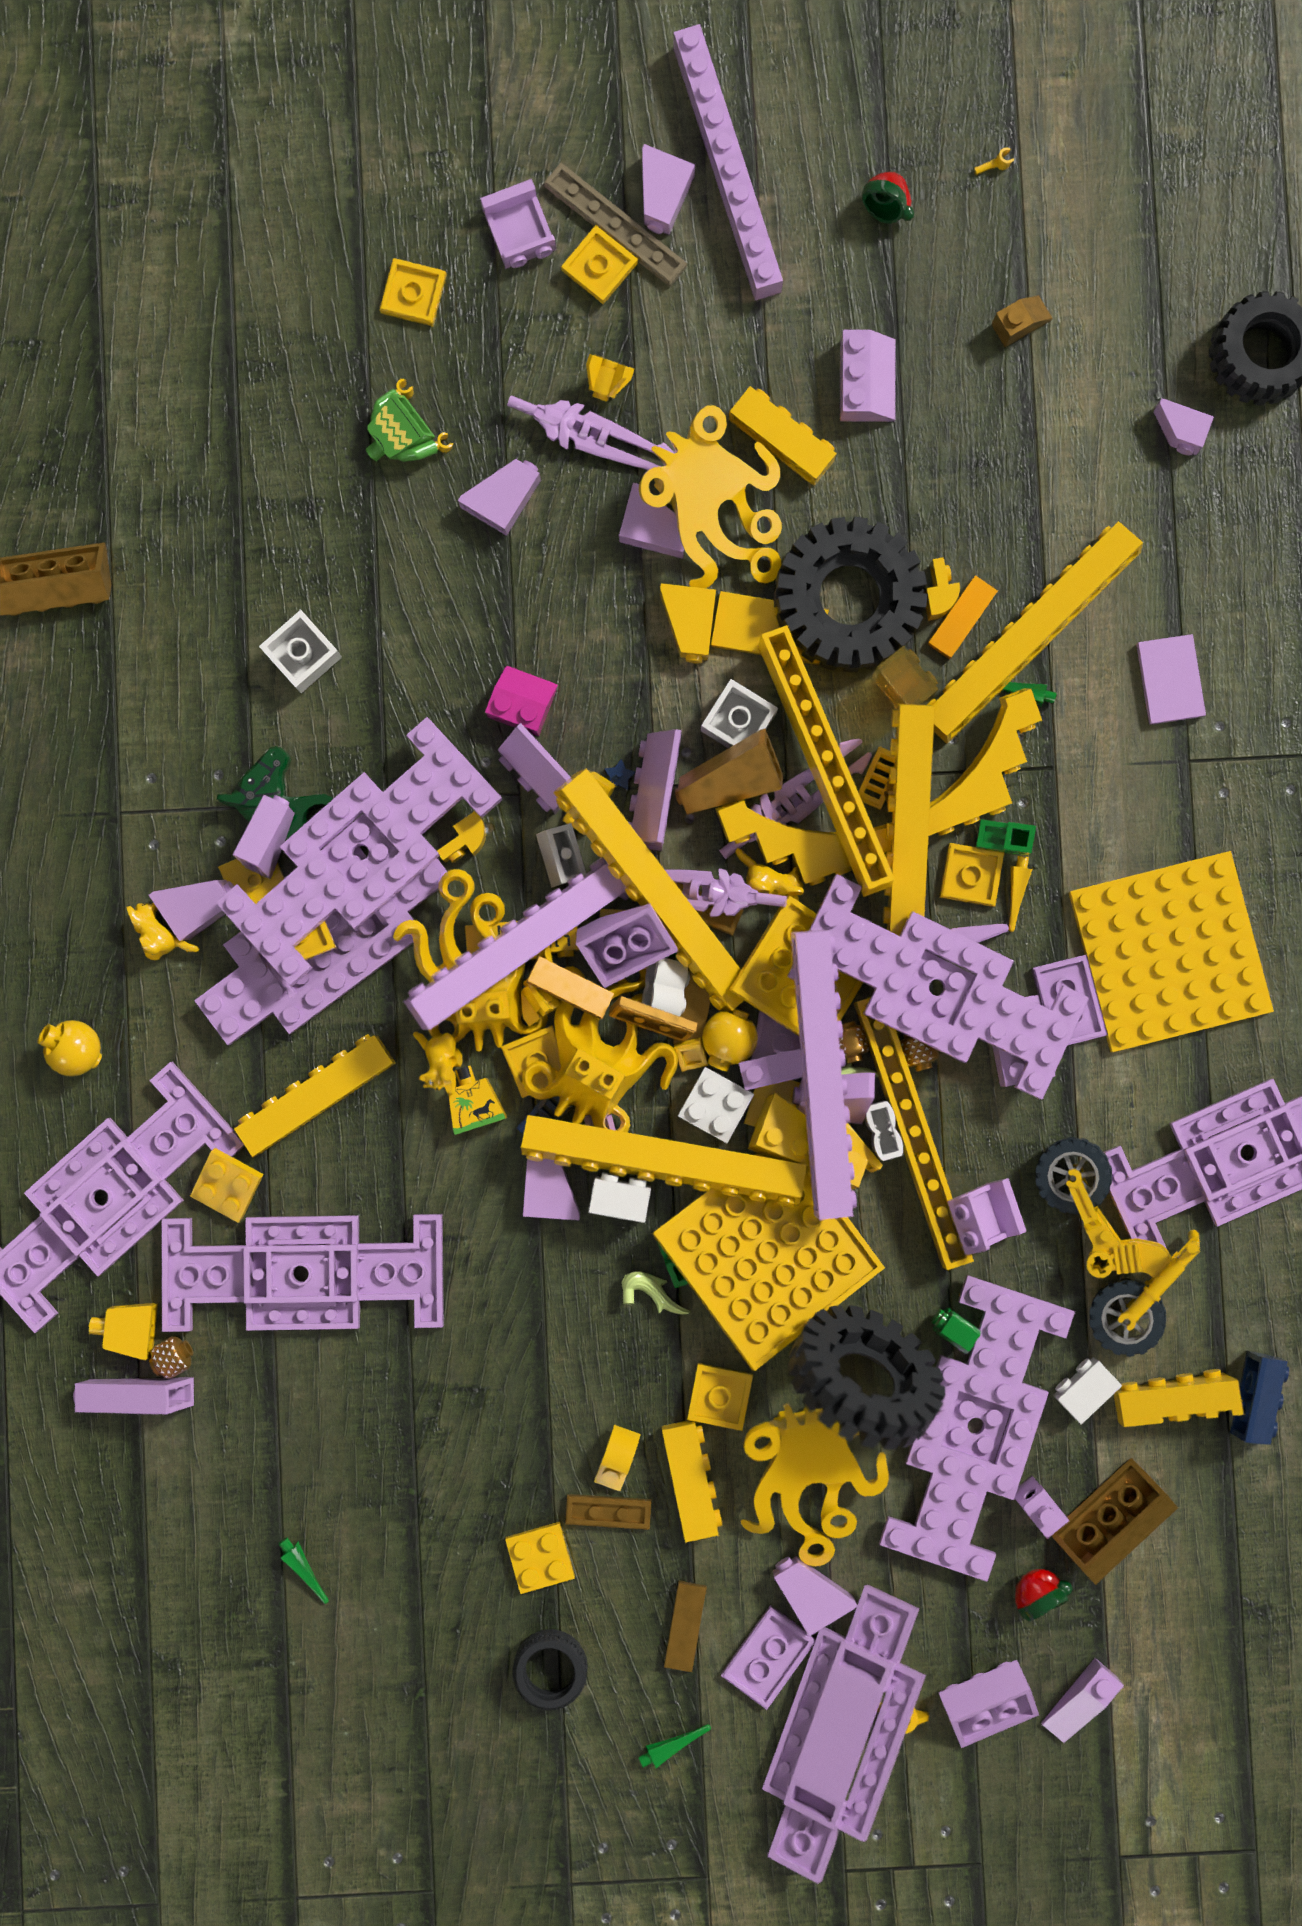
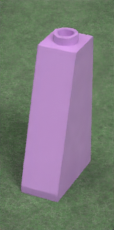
M194 1377L170 1379H93L75 1383L73 1393L75 1412L169 1414L194 1406Z

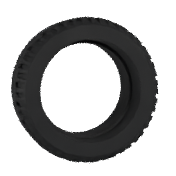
M546 1629L530 1635L520 1645L513 1663L512 1676L517 1692L523 1700L538 1709L558 1710L568 1706L576 1700L585 1686L588 1668L586 1654L580 1643L564 1631ZM545 1648L558 1649L571 1659L574 1665V1676L569 1684L559 1690L548 1691L537 1687L531 1682L526 1672V1664L530 1656L538 1650Z

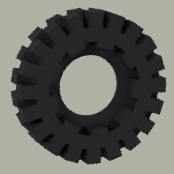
M845 517L834 518L830 520L829 524L824 525L821 522L810 528L805 536L802 534L784 558L775 581L774 607L778 608L776 618L780 628L788 626L795 645L803 650L801 656L813 663L816 659L822 662L821 667L833 671L837 667L843 668L844 672H858L863 667L869 670L880 666L883 661H889L898 654L918 629L923 619V616H921L922 612L926 608L927 594L924 593V588L927 585L925 572H919L917 566L921 561L915 550L908 552L905 548L908 542L899 533L894 537L887 533L890 527L878 521L875 526L869 525L868 518L854 517L852 522H846ZM843 566L859 567L874 578L879 589L880 598L875 613L868 620L860 624L846 625L833 620L823 609L820 601L821 584L824 578L836 568Z
M841 1305L830 1306L827 1312L824 1309L816 1312L808 1320L789 1354L791 1358L788 1363L789 1374L795 1376L791 1383L797 1394H806L802 1400L806 1408L810 1412L822 1408L824 1411L818 1419L822 1424L830 1429L838 1422L841 1424L838 1435L852 1442L858 1432L861 1445L875 1448L878 1442H880L883 1450H895L899 1444L905 1448L912 1445L916 1439L919 1440L944 1404L942 1401L945 1398V1386L940 1385L944 1378L940 1368L932 1367L936 1360L930 1351H917L922 1342L913 1333L903 1338L900 1336V1333L904 1326L892 1319L886 1327L883 1325V1314L870 1309L865 1317L862 1307L849 1305L845 1311ZM848 1354H859L874 1361L890 1375L894 1385L892 1397L888 1398L876 1394H871L869 1397L861 1393L862 1388L848 1376L844 1379L838 1372L841 1368L838 1362L839 1359Z

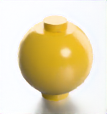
M735 1008L733 1011L724 1010L716 1013L707 1021L702 1033V1042L705 1051L710 1056L707 1061L709 1065L727 1072L730 1065L745 1062L752 1056L757 1046L758 1033L753 1021L748 1019L749 1014L738 1008Z
M69 1020L61 1022L55 1027L47 1024L38 1037V1044L44 1047L43 1054L47 1064L61 1075H82L91 1068H96L101 1061L102 1054L100 1053L99 1037L89 1025L83 1022Z

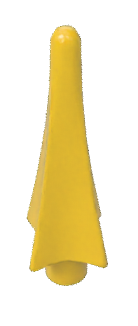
M1018 856L1016 866H1011V905L1008 927L1010 932L1015 930L1020 905L1032 869L1027 868L1029 857Z

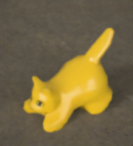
M737 848L735 850L739 860L748 867L746 884L752 889L757 890L759 893L782 896L790 895L799 901L797 895H802L804 889L797 867H794L790 873L781 874L768 866L757 864L742 849Z
M138 903L135 910L131 906L126 907L135 931L141 934L139 940L145 956L150 960H159L162 955L171 952L175 947H179L187 952L199 951V947L186 941H179L177 937L156 920L158 908L154 903Z
M414 1032L413 1036L425 1050L430 1065L429 1071L419 1077V1080L425 1082L423 1087H429L438 1091L445 1087L447 1094L453 1095L456 1088V1077L453 1067H461L462 1054L456 1048L455 1038L450 1033H444L441 1036L432 1037L428 1041L422 1033Z

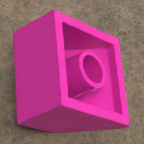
M506 666L494 687L485 713L488 718L514 728L521 723L531 734L539 736L558 684Z

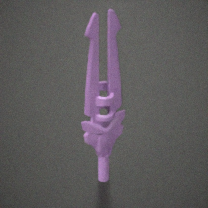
M512 395L507 403V406L533 416L545 429L547 438L552 441L558 439L560 446L568 449L569 439H572L575 443V449L643 468L647 471L653 467L661 466L606 445L608 435L654 453L651 450L652 446L661 447L674 453L664 442L660 445H654L635 433L593 412L580 415L579 413L584 408L582 404L576 403L570 406L569 401L560 400L556 404L536 406Z
M853 739L840 742L839 749L842 756H846L862 744V740ZM868 752L848 767L850 774H862L872 754ZM808 768L784 783L781 790L774 791L775 798L772 802H770L767 793L762 794L760 805L754 803L750 809L766 818L787 825L786 823L789 821L800 823L824 801L819 789L812 795L805 789V786L814 780L811 770ZM796 793H798L802 797L803 801L797 796ZM781 805L784 806V808L787 810V813L782 809ZM754 833L750 834L751 839L739 844H735V841L729 842L719 850L720 853L727 859L735 853L737 848H741L748 842L755 841Z
M719 869V880L714 879L710 871L665 870L674 882L683 883L682 893L696 911L704 912L709 906H714L710 913L711 917L720 916L723 912H725L726 916H735L740 909L757 904L786 907L787 896L759 893L744 883L741 875L733 873L729 876L728 872L723 869ZM699 886H702L701 896L698 894ZM626 892L619 896L624 900L629 898Z

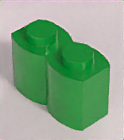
M946 1308L944 1311L940 1309L931 1322L934 1324L933 1331L965 1354L969 1353L981 1335V1330L950 1308Z

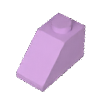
M1161 398L1154 409V414L1169 445L1177 448V451L1181 454L1197 455L1204 446L1214 417Z

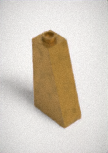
M766 729L757 731L679 778L678 789L675 790L678 804L684 806L687 814L782 789L783 773Z

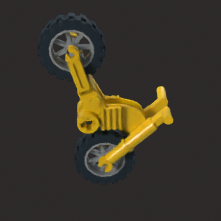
M1075 1137L1061 1139L1049 1146L1039 1159L1036 1167V1185L1040 1190L1039 1193L1042 1198H1045L1051 1207H1055L1063 1213L1069 1212L1081 1215L1084 1228L1093 1244L1087 1259L1089 1273L1097 1278L1107 1277L1112 1271H1117V1275L1144 1272L1152 1277L1150 1280H1146L1145 1284L1137 1279L1134 1281L1129 1280V1278H1122L1119 1281H1111L1108 1285L1102 1287L1091 1304L1089 1313L1090 1328L1093 1330L1095 1339L1101 1342V1346L1106 1350L1113 1351L1116 1355L1124 1354L1126 1357H1132L1139 1353L1140 1355L1145 1354L1149 1349L1154 1348L1158 1344V1341L1164 1334L1166 1309L1160 1296L1183 1273L1189 1262L1200 1252L1199 1233L1196 1230H1190L1188 1232V1242L1179 1252L1176 1251L1172 1256L1162 1244L1139 1238L1121 1240L1098 1208L1109 1193L1112 1183V1167L1107 1155L1103 1153L1098 1145L1089 1142L1087 1139ZM1069 1155H1077L1083 1158L1079 1164H1072ZM1063 1157L1069 1168L1068 1171L1055 1166ZM1086 1160L1090 1162L1094 1171L1084 1172L1082 1166ZM1053 1171L1066 1175V1178L1055 1184ZM1095 1176L1092 1188L1089 1187L1085 1177ZM1066 1184L1070 1190V1195L1063 1193L1058 1188ZM1097 1256H1100L1102 1260L1107 1259L1105 1266H1102L1100 1262L1095 1263ZM1130 1297L1133 1299L1128 1304H1125L1123 1298ZM1117 1299L1121 1305L1120 1311L1109 1308L1112 1302ZM1107 1313L1119 1317L1118 1320L1108 1325ZM1149 1318V1324L1144 1330L1137 1321ZM1122 1324L1125 1326L1124 1336L1118 1335L1113 1329ZM1134 1328L1141 1333L1135 1337H1128L1129 1331Z

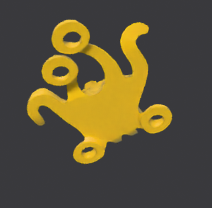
M714 405L706 406L696 414L690 424L687 439L675 432L668 431L666 433L675 449V453H671L661 447H651V450L663 462L664 466L653 467L642 476L638 488L639 496L642 501L652 507H663L668 502L672 505L682 546L689 557L705 573L701 578L690 580V587L708 588L714 583L718 575L716 563L697 541L696 533L699 531H703L709 541L727 556L739 560H748L754 579L761 583H769L777 578L778 571L782 565L779 554L772 548L747 549L733 544L727 539L720 528L718 509L724 501L732 500L746 532L759 543L769 544L774 542L782 530L779 515L769 509L753 512L746 502L745 488L747 484H750L762 491L771 490L779 481L780 467L775 457L760 442L755 443V450L766 465V476L760 475L745 462L721 447L717 441L724 435L727 422L723 411ZM707 416H711L716 421V429L712 433H707L703 428V420ZM652 479L655 481V488L660 492L658 496H654L649 491V483ZM762 516L766 517L771 525L767 533H761L757 528V522ZM762 556L767 557L771 564L770 570L766 573L760 572L757 568V562Z
M460 869L449 870L442 875L438 883L440 895L450 904L440 924L439 944L443 963L440 966H436L432 961L429 952L428 935L423 924L416 920H407L398 925L394 931L393 938L395 941L401 940L406 934L412 935L416 966L429 983L433 981L431 976L444 967L449 970L456 965L454 960L462 955L455 943L454 923L459 911L474 893V881L466 871ZM454 880L460 881L465 888L464 893L459 897H454L448 892V885ZM493 893L480 894L474 898L470 906L472 923L483 939L490 935L495 938L492 927L502 920L505 914V906L501 898ZM488 904L495 908L496 916L493 920L484 921L480 917L479 910L482 906ZM549 945L540 953L542 958L553 963ZM525 963L444 1019L454 1025L455 1031L451 1035H453L456 1042L462 1040L471 1030L474 1035L476 1051H481L484 1033L487 1029L491 1030L494 1042L500 1048L504 1041L505 1027H509L516 1033L526 1035L545 1028L548 1016L543 1017L540 1012L538 1014L541 1019L535 1025L529 1027L521 1021V990ZM440 1023L428 1030L431 1037L443 1035L438 1029Z
M575 967L564 968L585 979L584 974ZM647 967L639 970L640 978L637 982H628L623 978L618 981V984L605 988L614 993L612 999L626 992L643 989L645 987ZM637 994L631 1000L642 1003L643 994ZM561 1000V1004L557 1007L554 1017L555 1034L560 1056V1071L557 1072L550 1064L543 1061L531 1063L523 1072L522 1082L524 1089L531 1097L539 1100L559 1096L560 1100L554 1113L558 1117L570 1105H574L573 1123L581 1124L587 1115H591L594 1127L608 1129L605 1125V1119L608 1115L614 1114L620 1118L621 1122L620 1127L615 1131L628 1133L630 1119L627 1113L618 1106L619 1101L641 1078L652 1063L661 1056L665 1057L667 1064L662 1074L660 1085L663 1090L668 1089L678 1065V1056L675 1049L670 1044L657 1042L650 1046L642 1055L638 1054L636 1046L637 1028L639 1026L626 1022L627 1032L623 1041L616 1046L607 1045L600 1038L598 1018L584 1012L579 1025H572L571 1015L574 1006ZM543 1073L547 1076L548 1084L545 1088L537 1089L532 1085L531 1079L534 1074Z
M786 1403L784 1411L778 1412V1417L753 1427L745 1437L744 1448L750 1458L757 1461L771 1460L760 1479L754 1497V1507L759 1523L743 1519L741 1524L752 1533L763 1534L770 1532L774 1527V1517L770 1506L771 1496L774 1492L780 1493L782 1509L787 1521L794 1530L805 1536V1541L799 1550L800 1560L809 1566H821L829 1562L834 1556L835 1548L829 1537L844 1538L852 1534L856 1529L857 1520L855 1515L848 1509L838 1507V1492L841 1486L846 1482H851L856 1491L862 1496L880 1494L886 1488L889 1480L886 1455L884 1452H880L877 1457L876 1466L878 1474L876 1478L865 1480L854 1455L848 1447L846 1439L838 1435L841 1427L838 1422L829 1429L818 1420L824 1411L822 1408L810 1412L805 1406L802 1412L793 1413L790 1405ZM761 1436L770 1438L768 1445L764 1448L757 1449L754 1443L757 1438ZM812 1483H823L827 1486L821 1510L823 1532L807 1525L799 1513L798 1503L800 1495ZM836 1515L846 1517V1522L842 1525L837 1526L830 1523L831 1519ZM813 1544H821L824 1547V1550L818 1554L808 1553V1548Z

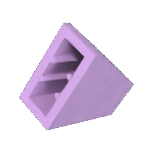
M644 144L642 148L644 225L654 233L662 234L663 232L669 235L693 181L695 165Z
M515 459L461 495L458 499L459 506L507 536L541 481L540 473L537 472L538 468L529 461L524 460L522 463Z
M633 483L619 534V542L683 559L685 550L680 541L675 513L666 506L658 508L647 505L639 496V484Z
M266 795L263 796L233 853L245 868L271 879L282 850L280 846L285 842L295 814L288 806L289 802L274 795L273 799Z
M214 880L154 891L149 896L178 940L184 941L190 940L225 915L216 902L232 889L234 885L229 881L227 882V880Z
M875 1073L842 1074V1078H846L847 1095H843L844 1106H848L849 1123L862 1124L874 1099ZM802 1078L799 1088H794L792 1104H797L796 1108L806 1115Z
M527 1159L523 1216L568 1220L580 1219V1210L563 1166L554 1163V1160L543 1159V1161Z
M797 1556L792 1559L786 1557L775 1565L776 1569L773 1570L774 1578L809 1636L858 1607L852 1594L813 1567L803 1563Z

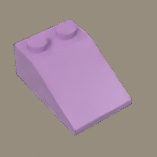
M651 904L600 917L577 929L576 945L604 988L678 951L677 946Z

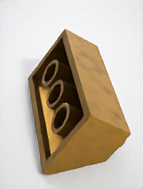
M105 543L0 558V616L8 614L15 616L23 612L35 610L42 612L50 608L63 606L69 608L77 604L90 602L97 604L110 598L111 578Z
M1130 1458L1067 1517L1069 1521L1051 1536L1096 1585L1173 1514L1178 1507L1165 1491Z

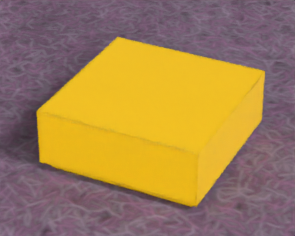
M701 1037L674 1044L682 1072L708 1066V1057Z

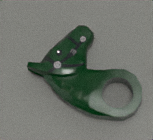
M274 746L266 750L257 762L241 777L232 793L217 794L216 800L237 808L249 823L264 795L272 799L276 795L289 802L288 806L295 814L286 836V841L307 823L308 816L312 811L325 807L334 798L327 794L287 797L284 780L285 773L289 769L292 759L283 748Z

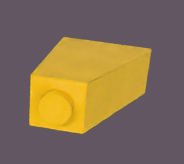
M661 583L660 596L680 657L686 658V662L697 664L702 663V660H708L716 590Z

